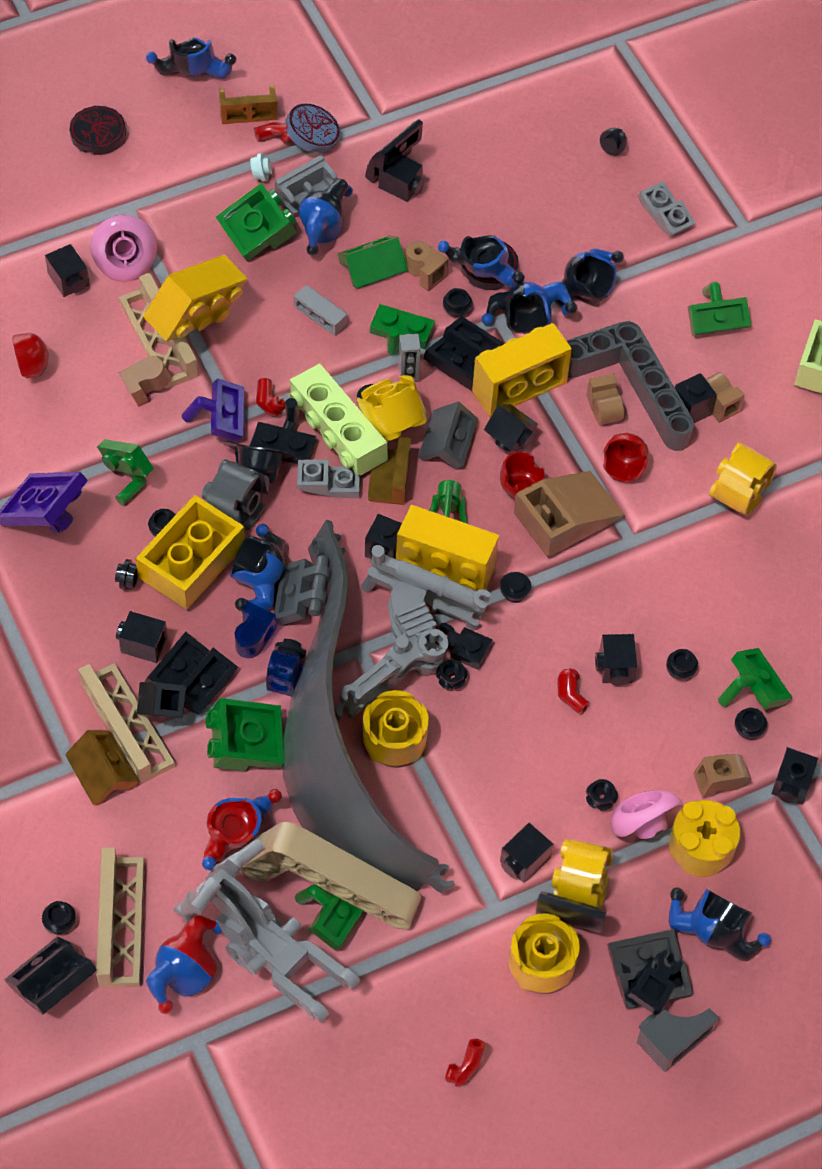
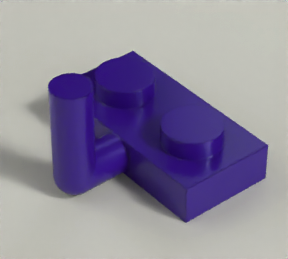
M217 378L212 384L211 399L203 396L196 397L182 413V419L185 422H191L202 409L210 411L211 435L239 442L243 437L244 386Z

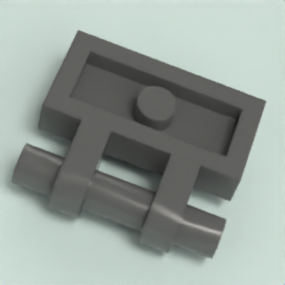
M318 556L314 566L313 563L305 558L285 565L284 572L279 581L273 618L275 622L282 626L304 619L307 607H309V615H321L322 606L326 604L327 594L324 592L325 584L329 581L331 572L328 567V557ZM313 582L312 590H309L310 583Z

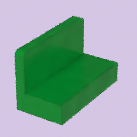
M388 235L337 253L340 264L347 266L353 287L355 288L407 271L400 240L396 236Z

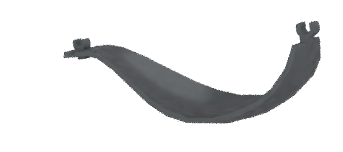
M326 520L308 547L313 566L316 565L318 556L323 555L329 558L328 567L331 572L324 590L327 594L326 604L322 607L317 631L290 701L283 736V779L292 809L302 828L417 892L424 884L432 886L437 892L446 893L455 885L454 881H444L440 877L448 872L450 869L449 865H439L437 858L416 849L392 827L379 811L360 780L342 739L334 713L332 671L337 639L346 606L348 575L343 556L345 548H341L339 544L341 536L334 533L332 521Z

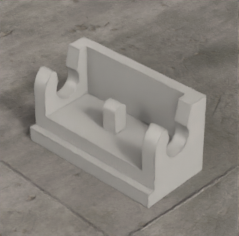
M320 155L275 180V192L283 202L280 205L284 209L287 208L292 216L296 218L299 216L298 210L301 201L312 192L326 190L338 176L325 161V158Z

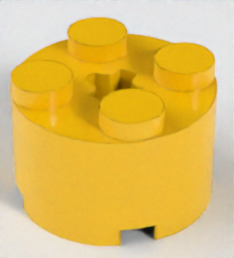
M399 376L400 381L391 383L390 378L382 380L362 391V399L357 398L363 415L387 441L401 436L402 430L420 426L427 421L426 410L412 376Z
M738 442L730 455V460L724 458L719 464L716 474L720 477L712 485L709 496L748 516L763 498L760 495L764 488L768 489L771 484L777 464L768 457Z
M400 690L383 692L371 704H368L363 715V743L371 760L375 763L389 766H402L418 761L427 744L429 717L426 707L414 699V696L410 693Z
M711 800L689 801L683 806L675 818L669 839L670 854L681 865V869L693 876L711 877L718 874L719 871L731 863L740 839V827L734 810L729 806H724Z
M564 839L560 858L564 859L562 867L555 868L551 886L555 888L554 895L602 908L610 877H607L608 868L605 866L612 867L613 849L574 839Z
M536 914L526 918L512 936L508 958L510 971L518 985L526 991L538 993L554 992L567 986L574 975L580 950L577 933L570 925L568 926L559 917L552 914Z

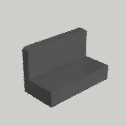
M459 401L434 409L418 457L424 461L439 456L454 469L463 467L478 418Z

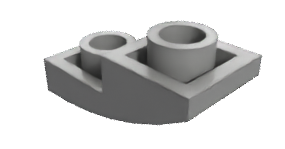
M664 181L638 194L637 197L644 208L670 237L695 225V221L682 200L676 202Z
M298 460L297 489L330 497L360 498V474L358 476L356 473L354 474L352 468L329 466V460Z

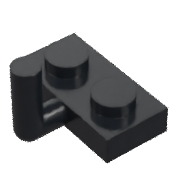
M289 398L285 402L286 420L283 427L258 421L249 446L288 452L291 454V457L283 459V461L298 464V460L311 459L316 445V436L295 431L298 422V404L296 399Z

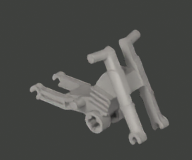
M374 546L370 561L373 567L368 569L367 577L361 587L364 592L369 593L373 591L376 584H379L392 591L388 602L391 631L392 633L394 632L396 641L382 660L355 682L343 687L340 694V703L335 710L336 719H342V711L344 710L349 713V719H354L368 704L377 699L378 695L397 684L412 670H416L423 675L436 673L447 650L448 639L442 631L435 629L437 624L433 621V617L426 606L431 607L433 611L438 610L462 620L469 629L477 630L479 626L478 620L482 619L487 606L484 602L489 601L491 593L487 590L475 591L449 580L447 576L442 577L404 560H396L385 555L382 546Z
M256 838L242 850L214 866L213 870L205 877L206 881H203L192 893L189 891L185 900H182L173 911L177 915L180 914L184 918V923H187L192 917L197 914L200 915L211 901L222 913L216 921L219 927H221L224 936L230 940L225 946L230 957L252 975H256L262 967H265L272 973L273 987L303 1009L311 1019L317 1018L322 1023L329 1016V1012L322 1004L289 980L293 974L309 959L342 986L348 985L351 990L360 983V979L353 971L344 968L310 940L295 941L292 936L302 927L298 920L292 917L282 926L273 913H271L269 905L251 894L234 878L243 865L265 850L264 845Z

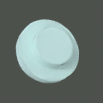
M259 153L257 157L251 158V170L255 180L261 179L262 182L268 181L269 175H272L270 158H265L263 153Z

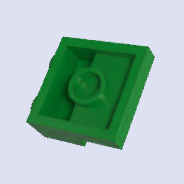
M262 183L216 216V219L246 261L253 258L269 245L273 249L277 248L297 233L293 227L297 223L295 218L287 208L284 211L280 209L279 205L283 203L274 189L268 192Z
M219 698L213 708L208 710L206 728L212 729V738L207 745L208 758H213L214 768L245 771L248 766L280 769L283 766L284 750L281 705Z

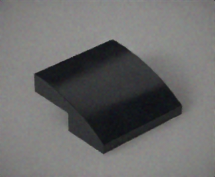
M420 119L414 121L372 156L365 174L369 181L375 183L379 179V170L384 172L402 156L406 157L412 152V148L422 139L423 122Z
M461 316L445 328L443 337L425 350L423 359L468 389L473 388L475 357L485 350H493L505 343Z
M185 631L149 674L145 682L186 685L184 708L199 715L238 666L214 647L211 650L207 649Z
M544 891L540 892L536 907V914H552L559 917L566 924L600 934L602 933L607 913L606 909Z
M674 929L607 944L615 977L626 1009L641 1006L627 995L644 967L649 965L655 969L653 962L659 952L664 949L668 951L664 958V963L667 967L672 968V965L679 959L682 961ZM683 961L680 971L668 978L676 984L668 1000L693 995L686 963Z
M57 936L4 980L25 1002L44 1015L95 973L97 969L88 958L78 954L70 942Z

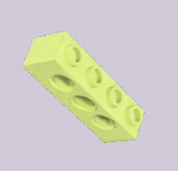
M321 364L290 379L291 393H289V398L297 400L298 409L300 408L305 414L310 427L318 429L326 446L329 449L333 448L338 453L339 459L345 468H352L354 474L356 473L357 476L360 474L361 476L388 461L387 441Z

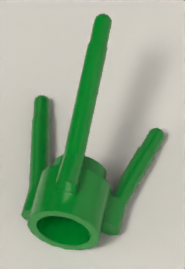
M454 480L440 482L437 495L432 496V505L429 511L436 513L439 507L443 511V516L449 517L450 512H454L458 508L461 522L468 524L465 509L466 498L461 496V484Z

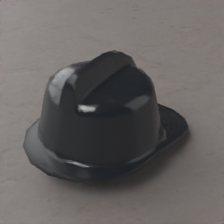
M226 440L219 441L221 444L235 449L236 463L267 475L270 483L276 481L283 459L291 457L290 453L281 450L255 448Z

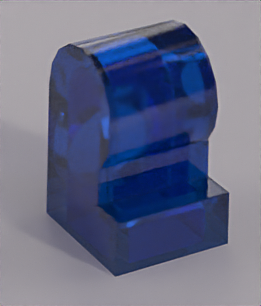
M248 601L242 611L243 623L239 624L234 632L235 649L241 657L254 658L261 653L277 629L276 614Z
M273 650L267 668L266 688L268 691L292 697L303 668V664H300V656ZM274 681L282 682V683L286 684L287 686H283V685L277 684V683H275Z

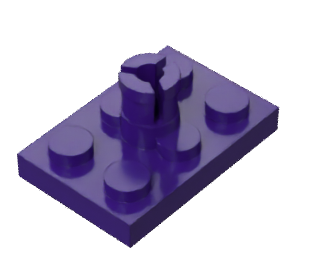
M81 472L30 473L0 509V525L49 526L54 534H59L60 530L63 532L71 525L74 519L65 509L81 495V489L87 483V478Z

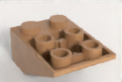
M591 471L544 479L516 493L514 514L548 558L625 516Z

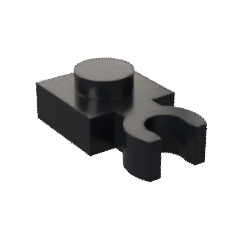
M441 623L440 631L448 636L447 649H451L450 658L479 670L492 646L493 639L465 627L459 634L455 632L451 625Z
M665 949L655 956L653 962L655 969L649 965L644 967L627 995L655 1015L661 1012L676 986L668 978L679 972L683 961L679 959L672 965V968L667 967L664 963V958L668 951Z

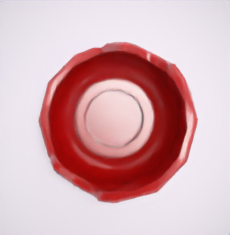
M33 333L13 335V346L21 376L33 378L42 375L48 365L49 357L44 341Z
M631 433L614 435L606 443L607 445L603 450V468L613 479L621 482L635 481L643 474L649 461L647 444H645L642 438Z
M516 452L509 454L503 461L499 481L504 491L516 499V493L544 480L545 471L543 467L539 468L535 464L532 454Z

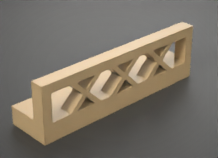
M150 273L139 276L140 289L119 296V303L147 356L158 357L165 367L171 364L181 368L182 373L171 376L165 389L197 378V359L185 337H177L166 342L157 331L151 333L142 330L141 327L146 320L143 315L159 289ZM144 299L146 306L142 312L132 309L129 303ZM156 342L169 346L166 355L154 352L153 348Z
M115 663L97 672H94L90 664L79 668L81 686L106 728L112 733L139 783L143 784L174 768V760L147 716L137 714L138 701ZM113 676L117 682L114 693L106 691L100 681ZM116 701L131 705L132 709L129 717L120 715L115 707ZM131 726L146 730L147 735L144 743L135 740L130 732ZM146 751L160 754L164 762L151 768L145 756Z
M102 848L96 976L99 987H140L144 857H117L115 848ZM117 867H137L136 877L125 885L117 878ZM118 886L121 890L116 894V888ZM135 886L136 895L131 891ZM127 894L135 902V908L124 917L116 909V903ZM115 916L120 920L116 925ZM134 917H135V925H133V924L130 922ZM126 926L134 934V939L125 948H122L114 938L115 934ZM114 948L119 952L115 957ZM132 949H134L133 957L129 954ZM125 958L133 965V977H113V967L121 959Z

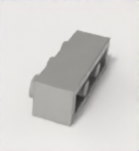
M305 285L294 295V307L332 335L336 336L347 326L346 312L333 305L329 299L319 295L315 289Z
M418 334L399 335V376H412L415 382H419L421 348Z

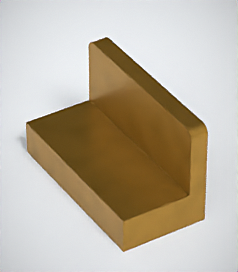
M399 436L397 450L388 449V461L371 470L368 501L404 505L410 459V437Z
M87 730L66 752L68 762L93 805H100L113 790H132L139 782L110 730Z

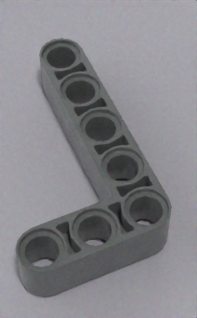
M624 321L567 340V343L572 348L568 377H579L619 363L664 444L674 451H681L689 446L694 426L693 419L638 324Z

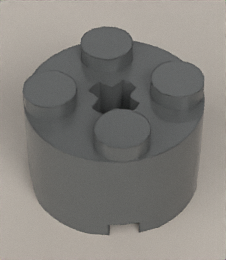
M224 459L220 463L213 481L207 482L204 486L202 499L243 525L245 530H249L256 524L264 510L265 504L260 502L263 493L269 494V478L267 475Z

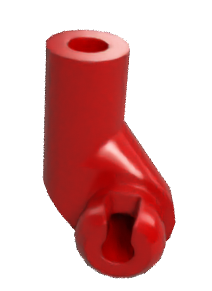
M272 122L254 128L257 141L281 135L283 143L293 141L288 136L286 131L288 127L285 123Z
M260 378L257 383L256 404L270 416L281 415L285 409V400L282 398L279 401V396L273 397L271 395L272 380Z
M573 668L564 669L557 678L558 697L581 715L588 708L590 702L577 693V680L580 679L579 673Z
M470 1039L461 1067L453 1063L450 1064L445 1080L449 1083H455V1086L465 1085L480 1066L485 1043L480 1039Z

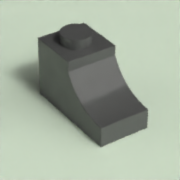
M710 1008L701 1014L690 1017L674 1016L665 1009L657 1017L654 1013L649 1015L640 1024L637 1043L666 1072L715 1030L719 1017Z

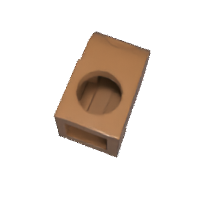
M416 241L407 246V271L414 276H420V286L429 292L448 276V258L424 242Z
M155 356L146 357L119 372L138 406L149 401L146 394L165 388L170 381L168 370L163 362Z
M722 372L706 378L717 394L713 416L719 423L741 412L745 395L739 387L734 388Z
M615 374L589 378L586 396L597 423L600 425L623 420L624 407L617 390Z
M740 754L704 757L694 771L702 798L714 796L719 791L738 790L746 786L751 780L743 757Z

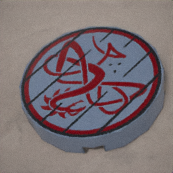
M300 103L294 106L285 119V124L288 127L286 130L288 136L296 145L310 152L313 149L320 150L319 153L330 151L340 137V127L337 120L324 108L311 103Z

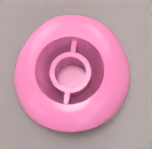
M119 215L108 218L97 226L91 238L90 248L95 264L106 276L117 281H132L146 274L152 267L157 255L158 244L153 229L145 221L134 216Z
M665 790L637 793L622 801L615 808L611 819L612 832L620 837L630 835L633 832L640 839L655 837L658 831L668 828L667 811L683 803L678 796Z

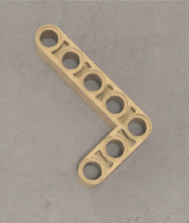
M281 822L257 836L256 838L261 841L265 850L243 865L241 869L245 876L258 882H267L290 870L398 929L405 930L410 928L421 900V895L411 887L310 831L290 822Z

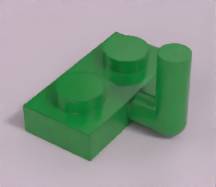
M712 282L702 290L703 296L710 297L711 302L688 306L692 336L751 326L747 297L723 300L721 286L718 282Z
M379 304L370 324V333L387 338V352L390 355H395L399 350V335L418 334L420 348L425 349L433 332L435 320Z
M104 439L97 446L103 456L102 461L104 465L112 471L128 473L132 478V481L115 496L119 504L125 505L146 485V476L154 467L139 445Z
M754 648L737 651L731 658L740 676L736 677L719 696L718 702L723 707H728L743 688L750 687L757 701L764 709L784 706L793 697L761 650Z
M315 884L296 893L295 900L300 905L315 899L323 906L309 927V930L333 950L340 948L363 911L333 894L330 895Z

